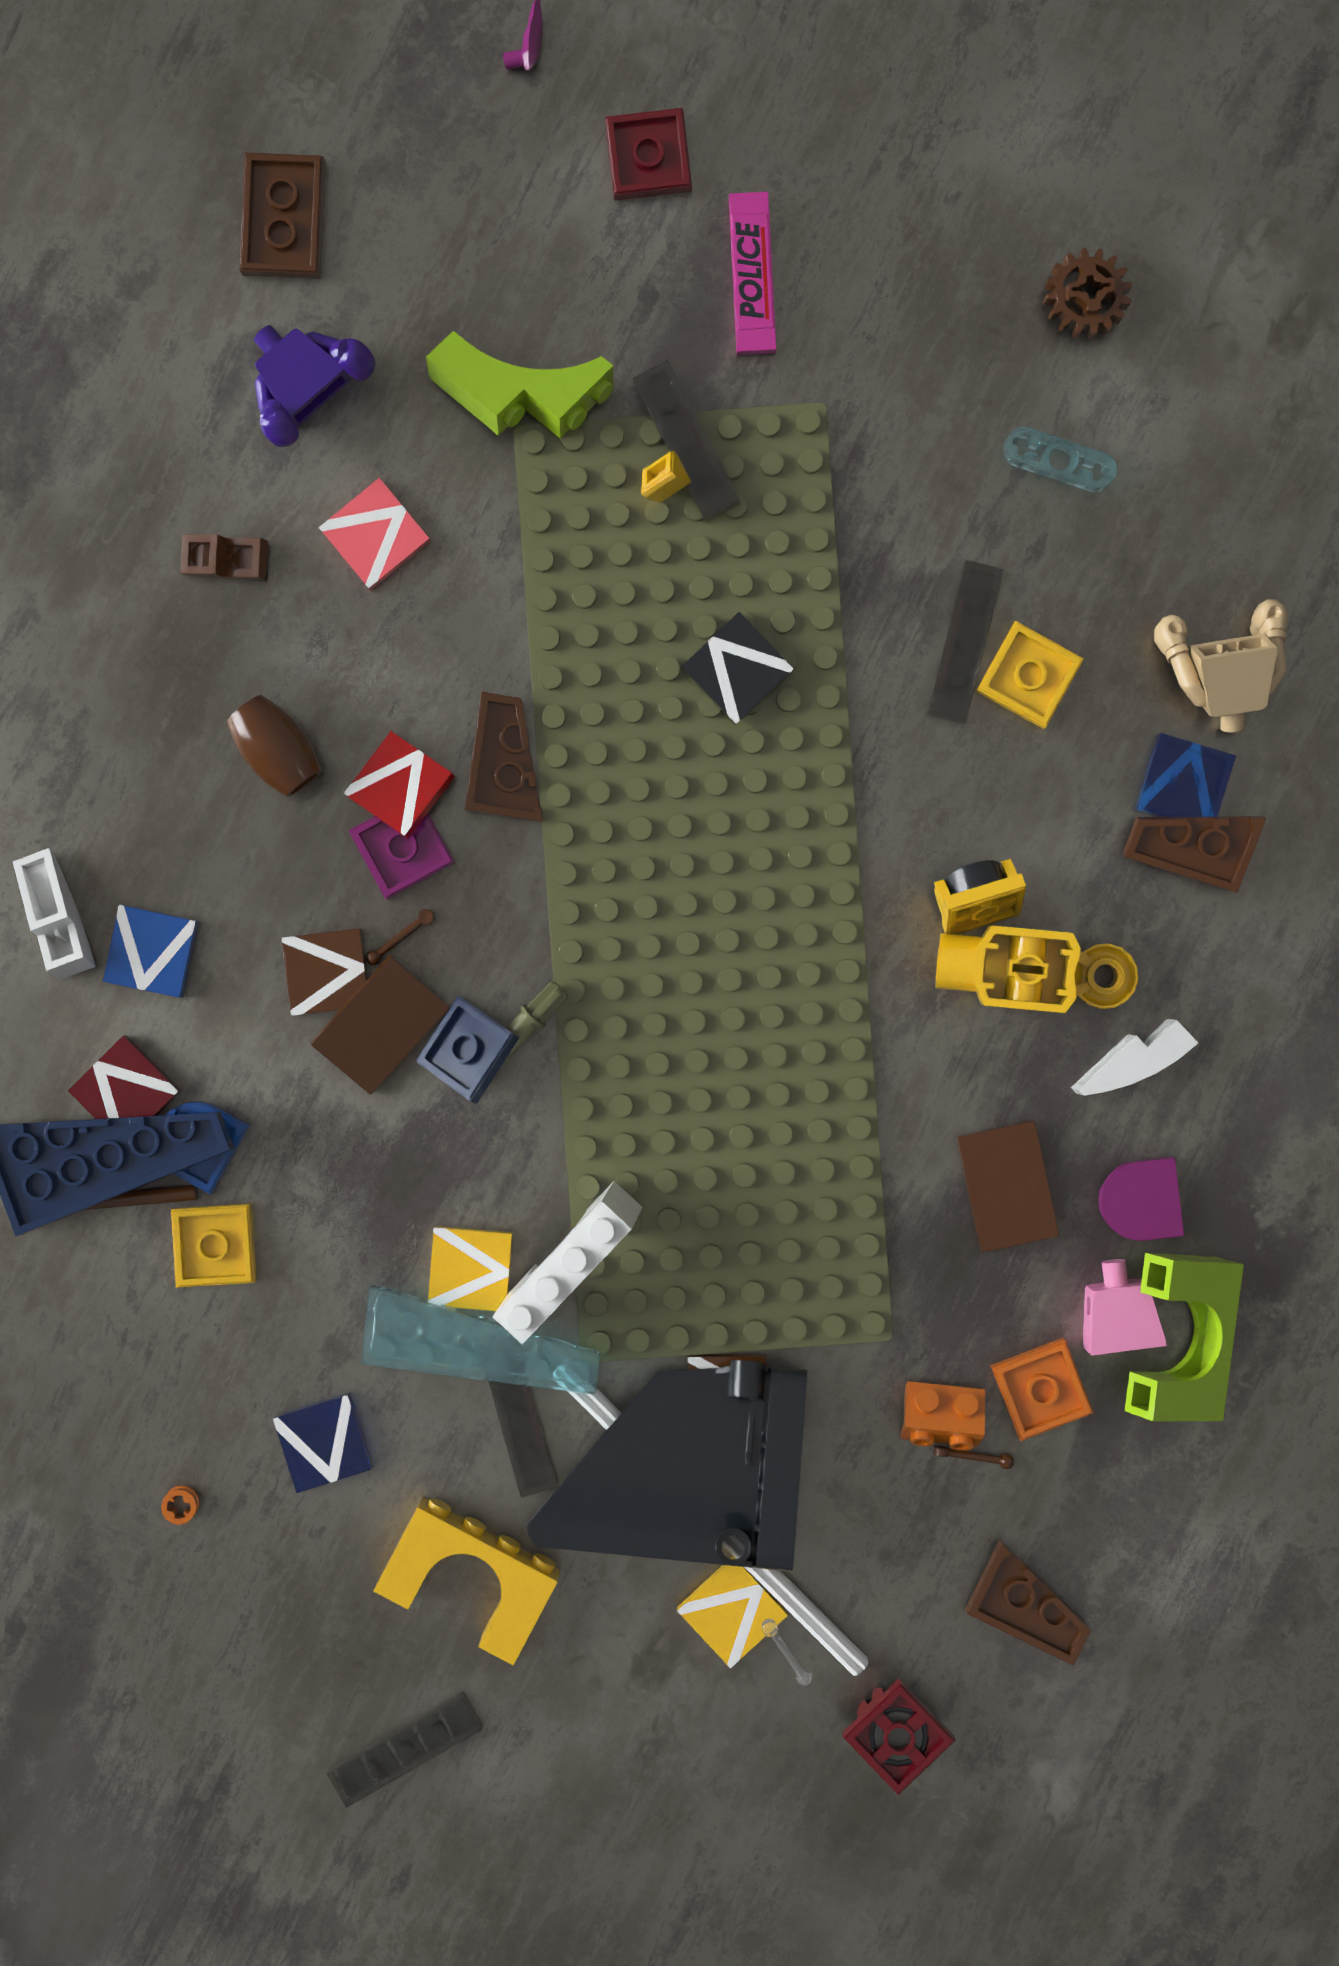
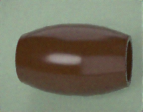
M258 695L252 698L227 719L231 736L243 759L256 775L286 797L294 795L321 773L322 770L318 758L305 733L292 717L266 697Z

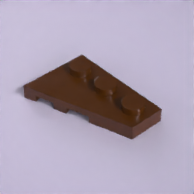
M999 1539L965 1608L966 1613L1074 1666L1091 1632L1090 1628Z

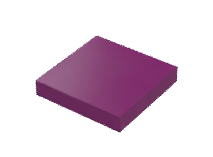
M429 812L409 839L400 835L375 816L348 830L386 900L393 898L456 863Z

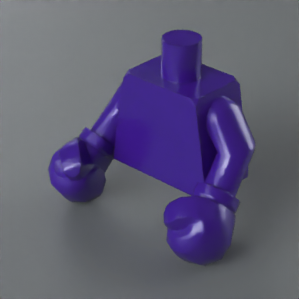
M271 325L262 328L254 338V342L265 353L255 363L259 375L254 382L262 433L277 447H287L294 444L300 435L298 427L351 381L349 375L357 381H365L371 376L375 369V358L369 348L363 342L356 339L339 340L314 331L304 334L296 328L282 338Z

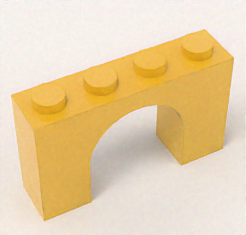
M422 1497L373 1591L408 1610L429 1570L438 1561L455 1554H468L482 1559L492 1567L498 1576L501 1585V1599L482 1633L478 1647L514 1665L558 1583L560 1569L555 1567V1562L549 1557L540 1553H535L533 1556L520 1549L521 1545L515 1539L506 1535L498 1537L486 1531V1526L481 1521L466 1516L464 1519L452 1513V1509L447 1503L436 1498L428 1500Z

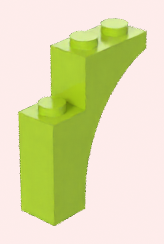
M452 331L426 356L429 378L498 436L508 426L512 428L517 425L526 410L561 439L570 429L576 430L584 422L587 412L596 403L602 404L605 402L614 388L613 365L602 356L577 366L562 369L520 367L502 362L481 352L455 331Z

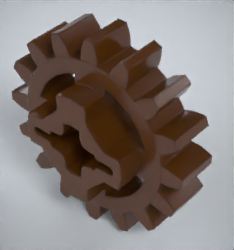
M1082 248L1077 259L1069 252L1063 259V265L1055 264L1051 271L1053 277L1048 278L1044 286L1050 293L1046 294L1043 304L1053 305L1054 307L1048 315L1049 320L1059 317L1062 322L1058 330L1062 332L1070 326L1073 328V338L1076 339L1082 330L1086 331L1089 339L1095 337L1098 328L1105 335L1108 334L1113 327L1112 322L1119 324L1125 316L1122 310H1127L1131 304V299L1124 295L1129 293L1132 283L1122 282V278L1128 271L1127 268L1124 267L1118 270L1114 268L1117 260L1115 255L1109 258L1108 261L1103 260V249H1098L1094 257H1089L1087 249ZM1076 273L1074 282L1068 283L1066 287H1063L1064 280L1071 274ZM1089 295H1094L1093 299H1089ZM1112 300L1110 309L1100 315L1101 305H1105L1108 301Z

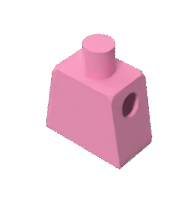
M1125 1259L1102 1261L1104 1283L1089 1284L1085 1287L1083 1348L1093 1356L1167 1346L1153 1297L1140 1292L1142 1279H1128Z

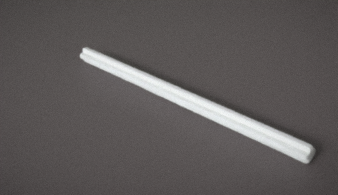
M569 1360L563 1361L554 1370V1378L606 1430L620 1416L621 1412ZM731 1535L723 1541L722 1545L736 1559L744 1554L745 1543L739 1536ZM745 1567L852 1675L858 1676L868 1666L867 1656L781 1571Z

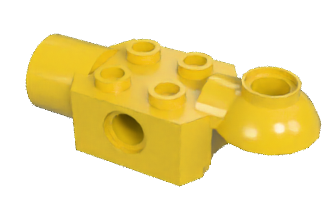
M988 926L981 937L940 934L935 988L976 992L980 1003L984 1006L1066 1013L1076 1000V997L1079 996L1090 1006L1100 1009L1115 1008L1125 1003L1131 997L1138 983L1137 965L1132 956L1122 947L1109 943L1097 944L1081 952L1074 933ZM1101 965H1108L1114 975L1113 981L1106 987H1100L1094 980L1095 970Z

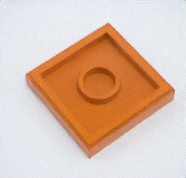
M1064 1338L990 1365L1020 1441L1094 1413Z

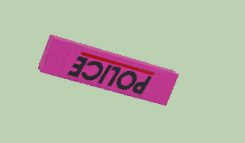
M768 192L729 194L728 201L736 355L776 354Z

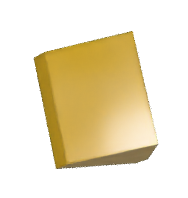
M674 450L643 469L641 494L645 498L661 503L691 483Z

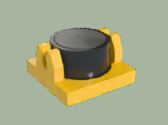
M1011 859L1001 861V865L998 861L994 860L972 863L954 871L945 880L934 882V893L942 915V926L945 934H961L1021 914L1026 883L1022 873L1017 874Z

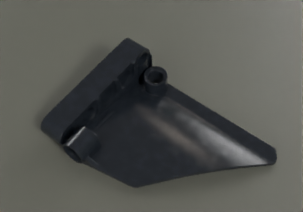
M731 1360L730 1366L668 1371L656 1374L530 1520L526 1530L533 1544L544 1548L793 1572L807 1370L766 1366L765 1363L755 1361ZM736 1535L743 1539L745 1552L740 1558L732 1560L724 1555L722 1544L727 1537Z

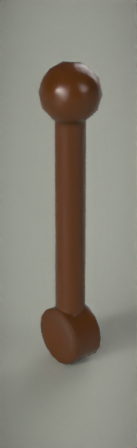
M428 909L421 910L417 920L378 950L369 951L366 954L367 963L370 965L379 964L381 956L423 924H431L434 921L433 912Z
M934 1445L933 1454L939 1457L949 1456L1000 1464L1004 1469H1010L1014 1465V1458L1010 1454L995 1456Z

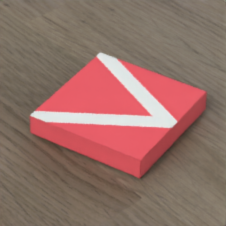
M380 478L319 527L370 591L431 542L429 537Z

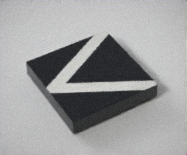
M740 612L681 666L684 672L735 725L794 670Z

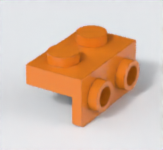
M907 1381L905 1385L904 1424L901 1429V1439L910 1440L911 1444L922 1447L932 1446L934 1443L950 1444V1448L959 1451H967L979 1446L985 1436V1389Z

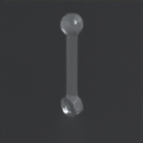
M773 1619L764 1620L761 1625L764 1635L772 1637L796 1672L797 1682L801 1686L809 1685L812 1680L811 1673L803 1670L778 1634L776 1621Z

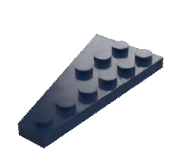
M221 1112L0 1124V1196L16 1237L235 1148Z

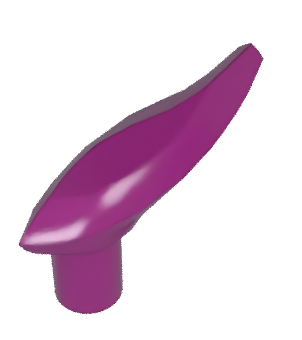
M540 0L533 1L527 28L523 34L522 49L503 54L507 70L519 67L530 70L539 57L542 42Z

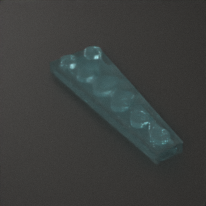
M372 1284L369 1287L361 1364L594 1395L596 1393L601 1353L599 1351L553 1337H543L536 1332L521 1344L501 1324L493 1322V1319L483 1316H472L456 1311V1308L419 1300V1297Z

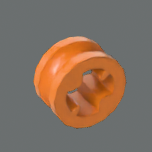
M183 1485L175 1486L169 1490L162 1500V1515L172 1524H185L197 1512L199 1498L190 1487ZM177 1496H183V1501L190 1503L191 1508L187 1507L184 1514H178L177 1507H173L170 1504V1501L174 1502Z

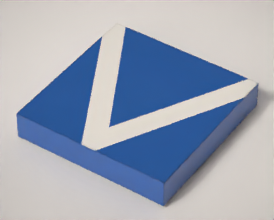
M119 905L103 982L183 998L199 921Z

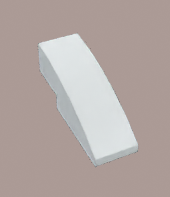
M47 848L13 861L30 931L38 937L46 971L58 980H62L96 967L80 915L53 851Z
M1166 1019L1143 1042L1137 1035H1126L1071 1088L1075 1093L1086 1096L1132 1085L1158 1073L1179 1060L1195 1047L1198 1042L1178 1020Z

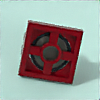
M900 1678L886 1691L883 1688H875L872 1692V1701L868 1703L866 1700H863L857 1710L858 1718L842 1732L843 1738L897 1795L907 1788L956 1741L954 1735Z

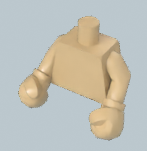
M1267 599L1254 610L1250 625L1252 636L1189 645L1188 647L1186 642L1188 631L1185 621L1181 617L1171 614L1163 617L1155 627L1154 642L1166 656L1167 662L1172 664L1180 687L1192 703L1203 707L1209 716L1220 717V729L1222 731L1234 733L1245 728V712L1263 710L1267 706L1269 695L1274 693L1287 671L1284 643L1287 640L1286 631L1289 616L1284 604L1276 599Z

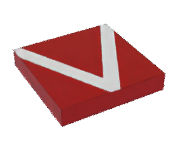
M390 731L344 794L400 835L409 839L455 776L448 769Z

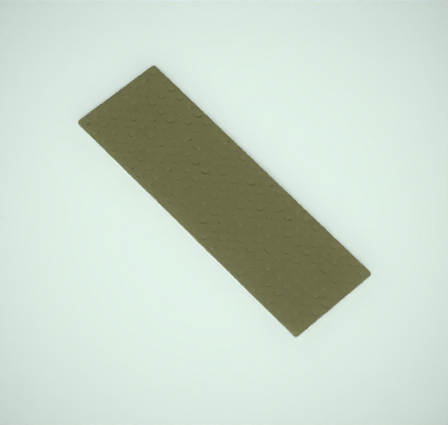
M821 402L687 412L719 474L718 477H715L682 412L670 413L669 416L670 418L679 415L686 422V430L682 437L677 440L667 438L664 432L666 421H659L655 414L586 419L576 430L570 429L561 439L542 423L520 424L513 431L540 805L543 818L542 832L553 982L560 985L568 995L567 999L555 1011L571 1230L581 1220L591 1204L613 1181L643 1207L632 1230L576 1287L580 1354L582 1360L587 1363L889 1341L893 1336L827 408ZM673 421L669 426V431L672 435L679 433L681 429V424L677 421ZM691 433L695 442L691 445L689 440L674 450L679 457L697 443L698 448L681 460V463L684 467L689 456L701 454L706 462L705 471L703 472L701 469V462L698 459H693L689 464V470L695 474L696 478H690L691 483L709 469L715 480L710 483L707 477L705 480L708 486L705 488L699 483L698 487L701 491L697 495L690 483L661 503L645 498L641 494L643 469L670 451L672 452V446ZM740 612L794 670L735 725L684 672L681 666Z

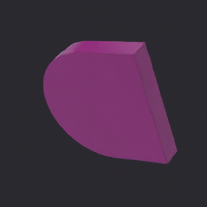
M1174 1157L1126 1162L1117 1166L1109 1174L1099 1190L1098 1205L1102 1218L1113 1231L1127 1239L1136 1241L1184 1236Z

